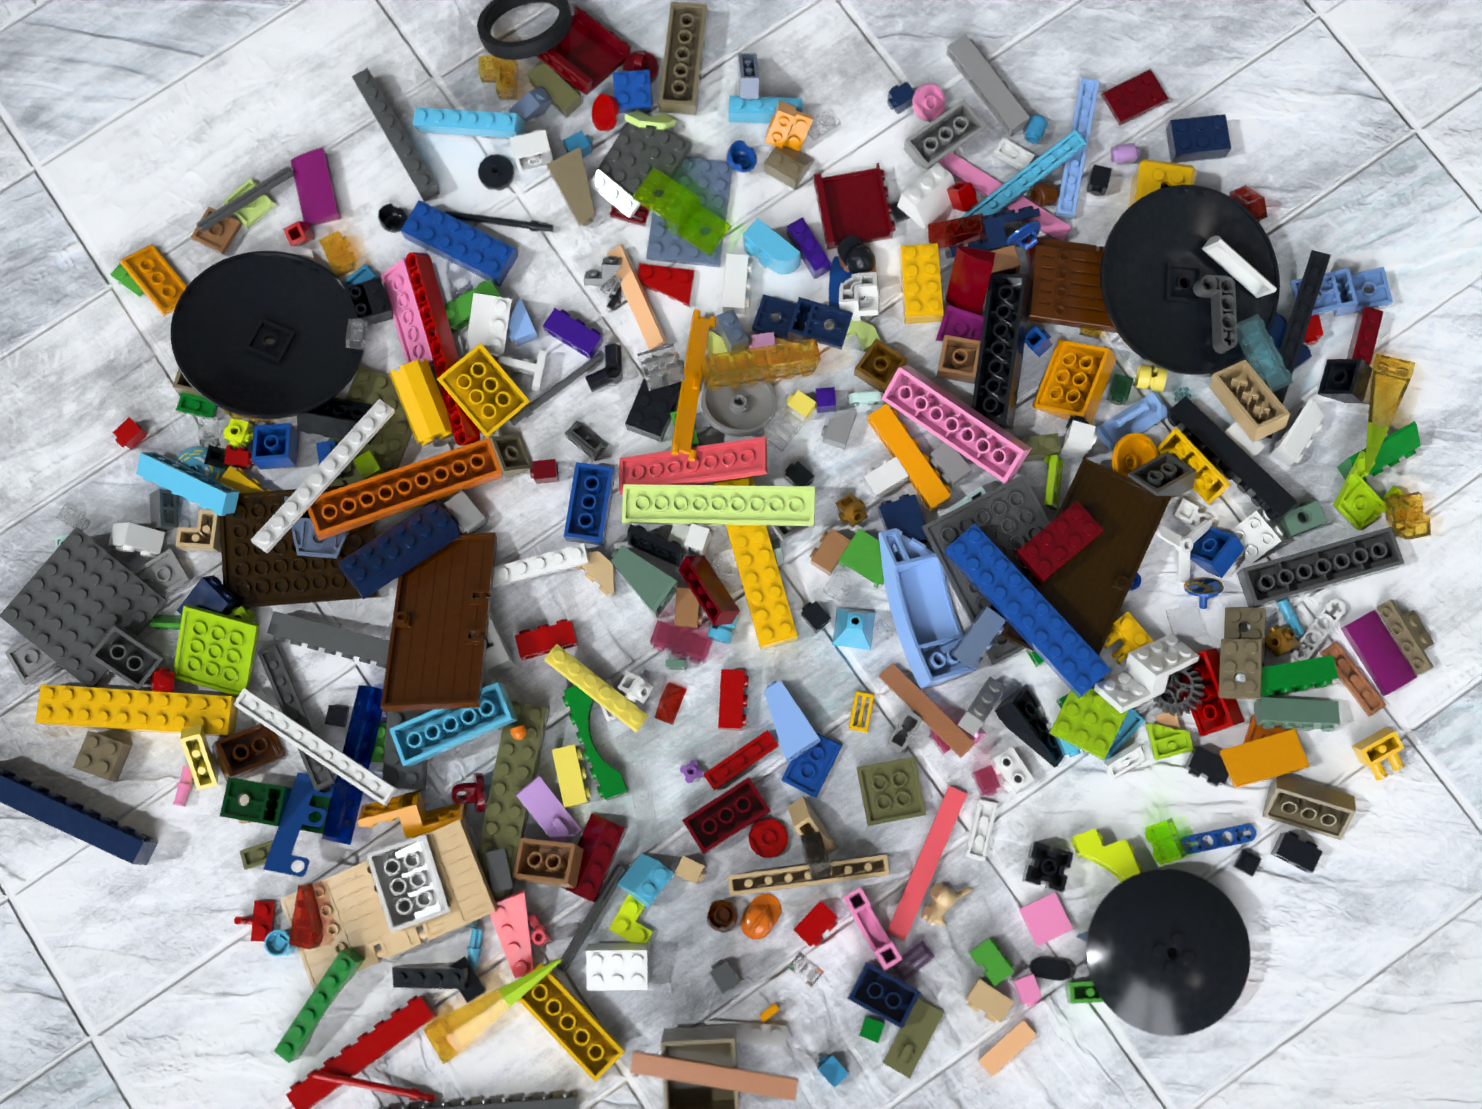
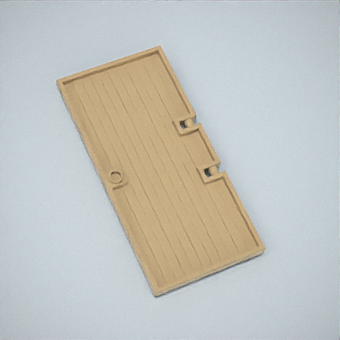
M463 819L425 834L450 910L446 914L390 933L368 860L280 899L313 991L341 950L350 947L365 959L358 971H361L381 962V957L391 958L425 943V938H428V941L498 911ZM423 925L424 930L420 931L419 926ZM380 944L382 949L378 950L377 945Z

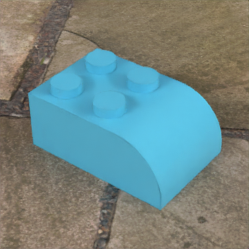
M757 218L743 233L744 251L751 257L755 256L764 268L768 267L773 272L784 275L790 274L800 267V251Z

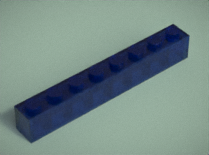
M359 685L343 753L369 770L383 712L381 708L383 689ZM339 775L336 777L321 839L351 845L363 791Z

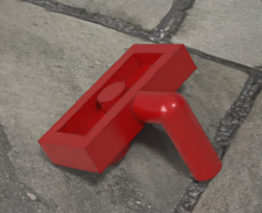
M254 901L253 917L237 916L234 918V923L237 925H252L251 941L265 942L266 936L274 931L276 901Z

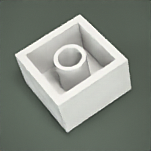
M538 129L532 133L518 134L510 138L519 173L547 167V164L554 160L546 130Z

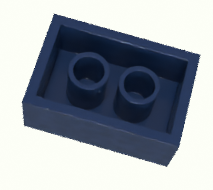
M1226 114L1170 120L1166 128L1171 163L1226 158L1231 150Z
M865 962L847 999L902 1029L921 992Z

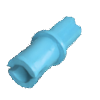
M1285 599L1277 603L1276 605L1285 619L1283 621L1287 622L1289 628L1294 631L1295 637L1303 635L1305 631L1297 618L1298 614H1295L1289 600Z
M481 928L472 929L470 945L467 947V960L473 969H478L480 952L483 951L481 948L483 929Z

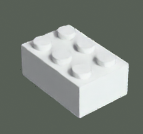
M595 943L588 945L586 950L587 990H648L650 982L649 943Z

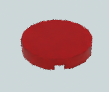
M601 94L597 96L592 106V122L599 131H610L617 123L615 119L616 115H619V107L615 97L609 94Z
M765 818L759 820L752 826L749 833L751 849L763 858L779 856L785 850L788 842V834L785 827L774 819Z

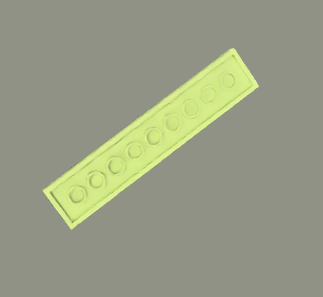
M623 484L622 523L814 526L815 486Z

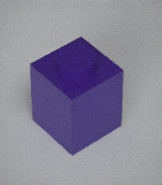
M835 387L816 388L817 413L836 412Z

